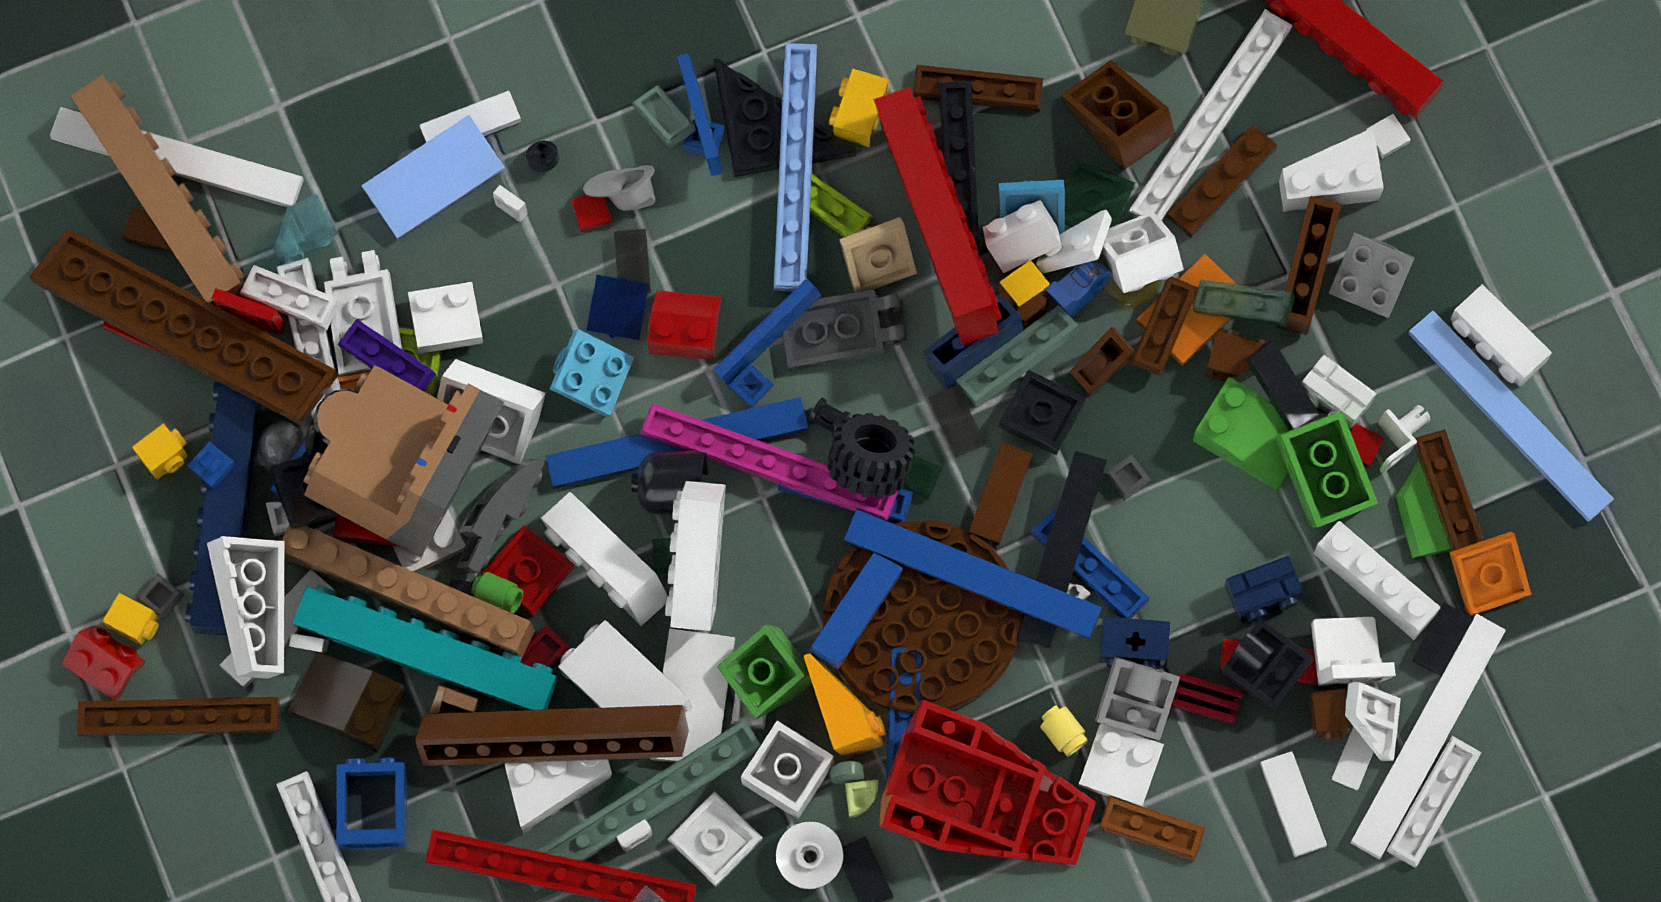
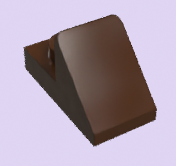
M1110 327L1069 372L1092 395L1097 393L1117 371L1125 369L1129 365L1135 350L1114 327Z

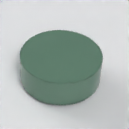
M854 761L834 764L830 768L831 782L834 784H845L863 780V765Z

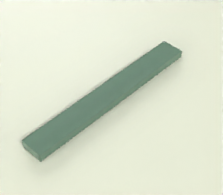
M744 719L537 851L586 861L618 841L616 836L644 819L648 822L755 754L761 744ZM531 885L535 892L543 888Z

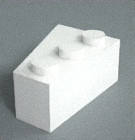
M1374 127L1283 168L1279 179L1283 212L1306 209L1310 196L1342 205L1379 201L1384 187Z
M609 760L504 763L518 819L524 834L547 817H551L559 812L561 808L576 798L579 799L612 777Z

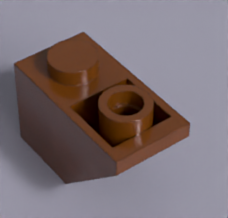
M1218 331L1205 376L1225 382L1230 377L1239 383L1254 376L1245 359L1268 340L1257 339L1253 341L1243 338L1244 336L1237 331Z

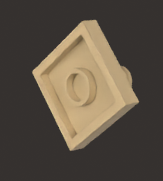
M900 217L874 227L867 226L866 230L862 228L858 233L839 239L854 292L877 289L917 274L905 226Z

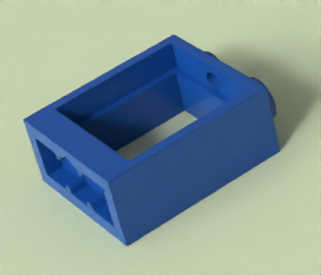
M387 757L380 758L379 763H365L364 759L354 758L345 760V764H337L336 844L340 850L407 848V767L404 762H399L398 758ZM395 775V829L347 830L348 776Z

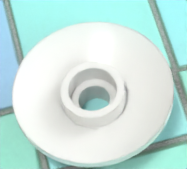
M803 822L792 826L783 834L777 846L776 861L781 874L789 883L803 889H816L830 883L839 873L843 863V848L838 836L826 825L817 822ZM812 851L816 853L817 858L813 863H807L804 860L807 852Z

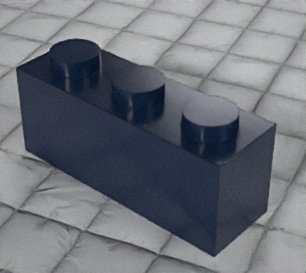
M1001 293L996 296L1002 319L997 320L999 333L962 345L956 327H954L923 351L927 367L947 390L957 383L956 380L1024 331L1021 316Z

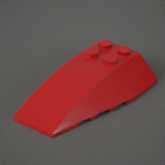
M922 700L901 737L881 797L879 827L941 851L1076 865L1096 802L1063 778L1057 777L1048 771L1046 766L1039 761L1033 760L1021 752L1019 747L1012 742L1004 740L994 733V730L985 723Z

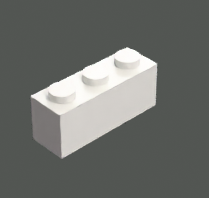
M1483 284L1465 299L1451 316L1450 320L1453 322L1454 329L1462 337L1468 336L1476 344L1475 347L1478 353L1486 360L1491 359L1499 367V372L1503 378L1510 383L1515 382L1519 387L1534 375L1548 361L1552 354Z

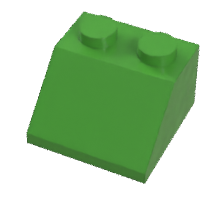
M767 624L717 666L756 719L794 700L812 684L804 659L779 627Z

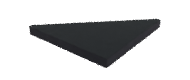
M719 58L714 59L735 177L778 170L782 100L762 89L760 85L742 73H738L728 67ZM814 121L812 164L856 156L855 147L846 144L834 136L832 132Z

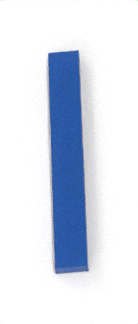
M801 397L702 420L758 441H766L808 431ZM638 434L546 455L553 489L639 470L640 463L650 453L681 452L683 450Z
M856 510L844 538V541L872 553L875 552L882 557L1087 639L1091 638L1102 611L1101 606L859 510Z

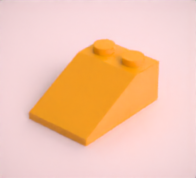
M810 653L803 655L833 749L848 759L884 746L881 736L886 735L880 716L876 717L873 711L871 712Z

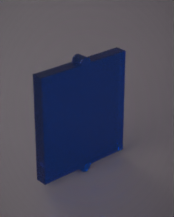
M596 275L586 330L609 334L610 338L620 336L639 340L650 284L629 281L625 276H621L619 279Z

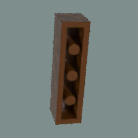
M1310 196L1276 328L1303 335L1308 334L1342 204Z

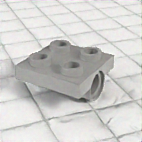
M1354 233L1329 294L1389 318L1415 257L1398 251L1397 248L1385 242L1369 239Z
M1115 657L1095 721L1160 741L1180 677Z

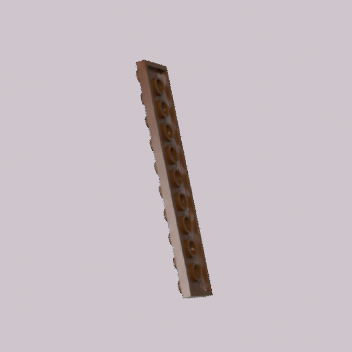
M70 229L66 230L30 275L32 283L299 425H302L338 377L337 370Z

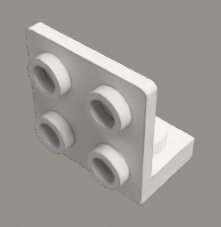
M1374 617L1315 619L1311 622L1318 686L1348 685L1352 682L1363 684L1381 683L1396 676L1394 662L1382 663L1380 658Z

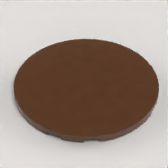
M932 520L895 523L897 526L1008 569L1001 557L986 542L974 534H969L962 529L954 527L952 524ZM854 545L839 562L824 598L823 628L873 555L872 552ZM890 560L903 568L902 573L838 669L839 672L857 692L868 700L887 709L890 708V692L895 690L891 709H895L897 712L898 710L909 712L913 715L918 708L915 686L916 674L920 672V702L925 700L952 711L980 698L998 682L1013 659L1019 641L1018 636L1022 621L1021 612ZM892 648H907L903 653H896V669L892 667ZM909 652L921 654L920 668L916 669V653ZM891 671L896 676V682L893 686H891ZM904 672L912 676V682L909 685H902L899 681V676Z

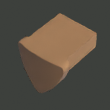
M442 682L438 686L430 714H442L446 703L474 712L481 707L484 696Z

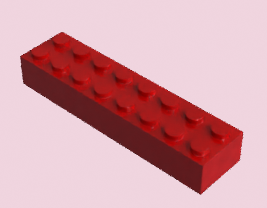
M907 87L873 99L884 137L962 345L999 333L997 320L1002 319L998 308V301L993 287L990 286L987 279L988 275L982 258H979L973 234L968 229L964 210L956 197L957 193L951 176H948L944 157L936 144V137L931 123H928L921 97L914 98L911 87Z

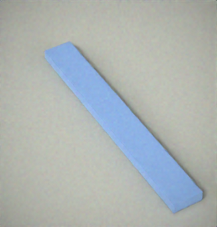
M785 43L774 291L793 292L804 280H807L817 44Z
M1434 310L1409 330V336L1588 523L1613 502L1614 498Z

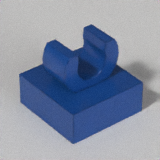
M209 441L189 463L188 467L210 487L215 489L236 464Z

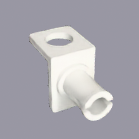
M1417 405L1400 420L1389 409L1379 419L1378 425L1399 448V450L1385 460L1379 469L1382 474L1411 452L1417 443L1412 434L1430 423L1431 419L1428 412L1420 416V413L1424 411L1422 406Z

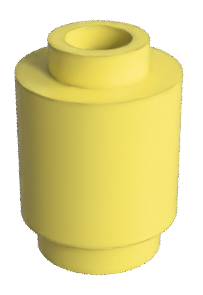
M1056 705L1041 717L1044 722L1040 728L1059 752L1063 751L1067 757L1074 754L1088 742L1084 735L1086 731L1067 707L1059 709Z

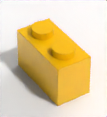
M852 68L849 79L844 77L840 86L839 96L843 97L840 107L834 106L830 116L829 125L833 126L834 136L870 148L879 122L873 99L888 94L889 79Z

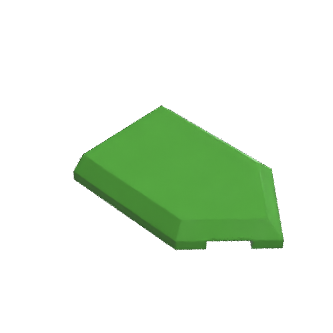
M1418 460L1395 497L1412 560L1451 551L1420 461Z

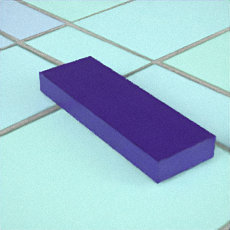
M358 319L354 321L337 344L339 348L371 370L376 365L422 391H425L436 376V373Z

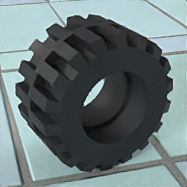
M866 413L865 415L854 414L852 418H844L842 423H839L836 427L827 459V469L831 471L830 476L832 479L837 480L840 487L849 489L850 493L862 494V497L867 498L870 496L883 498L884 495L891 496L895 494V491H900L908 478L915 453L913 437L908 435L909 431L905 427L899 426V422L894 419L889 420L886 418L887 416H875L873 413Z

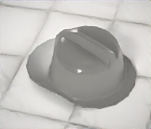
M645 165L637 168L606 171L589 179L585 183L583 191L591 197H608L619 210L623 211L651 206L655 202V195L650 177L654 174L655 169L651 165Z

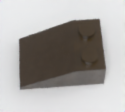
M317 652L288 712L378 752L407 692L402 684L374 671Z

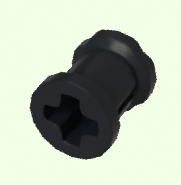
M822 397L815 405L808 423L811 425L816 423L832 432L833 437L837 425L842 423L844 418L850 417L851 413L839 411L827 404V399Z

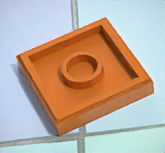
M1512 531L1449 552L1465 610L1469 616L1532 595L1516 536Z

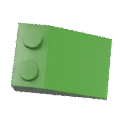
M1229 377L1197 427L1193 442L1278 491L1289 473L1275 439L1276 435L1289 431L1273 405L1256 392Z

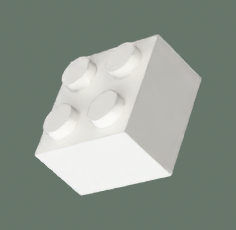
M776 721L741 775V782L745 787L799 819L829 773L830 768L834 765V756L779 721Z

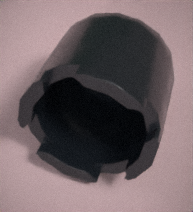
M699 451L650 453L640 463L639 472L632 473V493H638L640 504L649 513L673 515V505L677 497V491H683L686 481L702 482V475H708L707 453Z

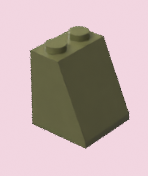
M1135 0L1124 34L1131 36L1130 42L1148 47L1149 42L1161 45V52L1178 57L1180 52L1186 53L1188 51L1205 0Z

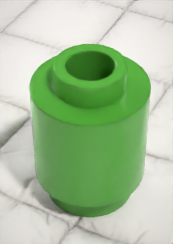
M486 572L483 576H478L471 590L475 598L513 614L518 610L523 598V590L519 589L516 583Z

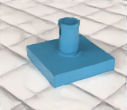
M1026 180L1023 182L999 183V218L1019 210L1024 205L1041 200L1055 222L1059 234L1065 232L1064 180H1030V182Z

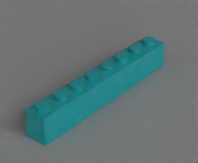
M317 584L316 589L306 586L292 622L297 629L524 711L548 709L558 682L557 677L552 675L553 669L539 663H534L533 667L521 663V657L508 652H503L502 656L489 652L490 646L472 640L471 645L458 641L459 635L441 629L440 634L427 630L429 626L427 623L414 618H410L409 622L396 618L398 615L396 612L383 607H379L378 611H374L365 607L367 602L353 596H348L347 600L334 596L336 591Z

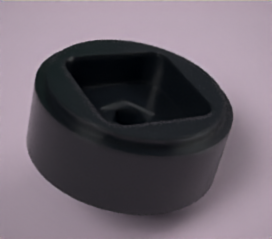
M550 141L535 142L526 151L529 167L537 172H546L553 169L560 159L556 145Z

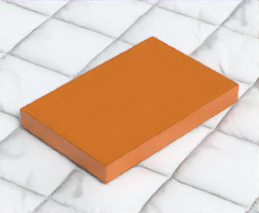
M1206 254L1179 278L1181 281L1198 287L1196 296L1171 352V356L1182 366L1251 301V297ZM1157 300L1136 320V323L1144 330Z

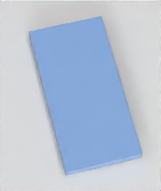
M468 115L364 183L362 188L395 237L399 240L505 170V167L470 115Z

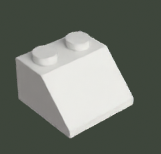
M1154 211L1108 229L1101 253L1113 280L1123 293L1140 290L1146 284L1168 279L1174 273L1184 270L1175 236Z

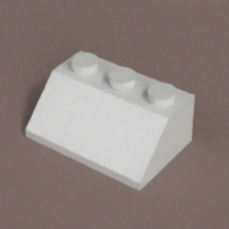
M455 359L442 375L437 399L449 405L456 391L463 393L469 383L503 401L500 412L481 450L520 464L539 421L546 393Z

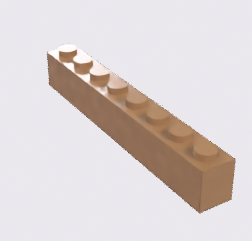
M101 75L72 94L71 98L204 300L216 306L211 299L215 288L234 295L240 294L243 287L241 280L245 278V275L235 261L229 264L223 255L228 250L217 235L212 238L206 228L211 226L210 222L201 209L196 212L189 203L194 198L183 183L178 186L172 178L176 174L175 169L166 157L162 160L159 158L155 150L160 147L148 131L143 134L138 124L143 121L133 106L126 108L121 99L125 97V94L115 80L110 83L104 75Z
M289 525L281 540L284 541V560L308 570L312 569L319 575L434 624L448 628L474 641L486 644L500 652H508L522 658L535 632L531 622L527 619L310 527L302 526L291 530Z

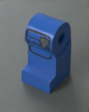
M1099 260L1078 264L1058 283L1054 281L1048 286L1046 291L1057 305H1060L1073 318L1108 283L1111 278V272Z

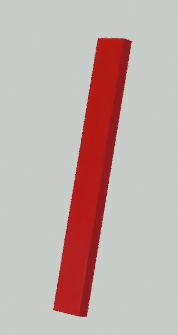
M434 829L431 832L425 863L610 902H693L696 890L695 884Z

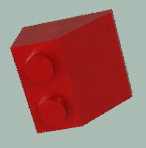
M657 290L651 311L648 333L649 354L714 360L721 297Z

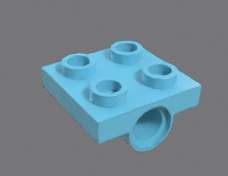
M579 329L574 330L568 346L560 352L555 361L553 373L556 375L550 390L605 417L611 416L634 357Z

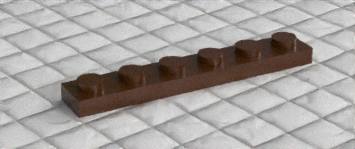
M278 697L78 701L77 734L79 737L279 732L280 699Z

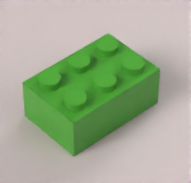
M1342 411L1332 413L1275 436L1310 528L1321 527L1378 504Z

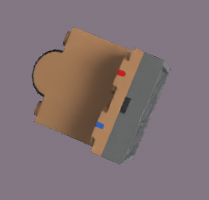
M374 365L369 375L362 373L354 388L355 391L350 389L335 390L325 395L318 403L305 437V449L312 462L303 481L308 484L304 496L421 558L480 453L504 402L468 383L463 393L456 391L448 405Z

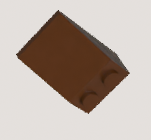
M1112 60L1061 94L1062 100L1102 149L1124 169L1175 134L1169 108Z

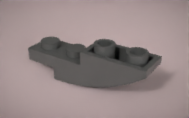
M539 458L527 459L500 476L478 499L459 530V533L469 537V540L456 568L465 573H479L480 570L486 567L491 557L489 552L491 546L504 530L503 521L518 520L526 512L529 505V500L527 499L532 488H535L542 478L543 472L541 469L545 461Z

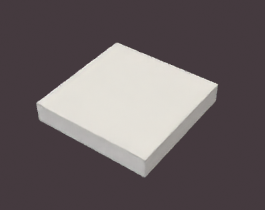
M714 791L668 838V841L716 887L759 844L763 837Z

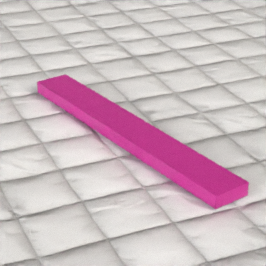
M654 403L651 404L640 432L643 437L683 451L706 452L708 460L854 512L856 510L865 512L885 521H888L898 495V491H895V494L891 496L884 495L883 498L870 496L867 498L862 497V494L850 493L849 489L840 487L838 481L832 479L830 476L831 471L827 469L826 464Z

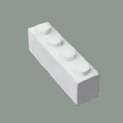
M1338 521L1317 544L1314 555L1413 640L1434 619L1441 608L1342 522Z

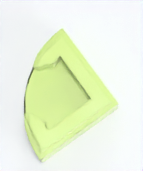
M878 779L845 783L849 818L863 814L872 806L878 793Z

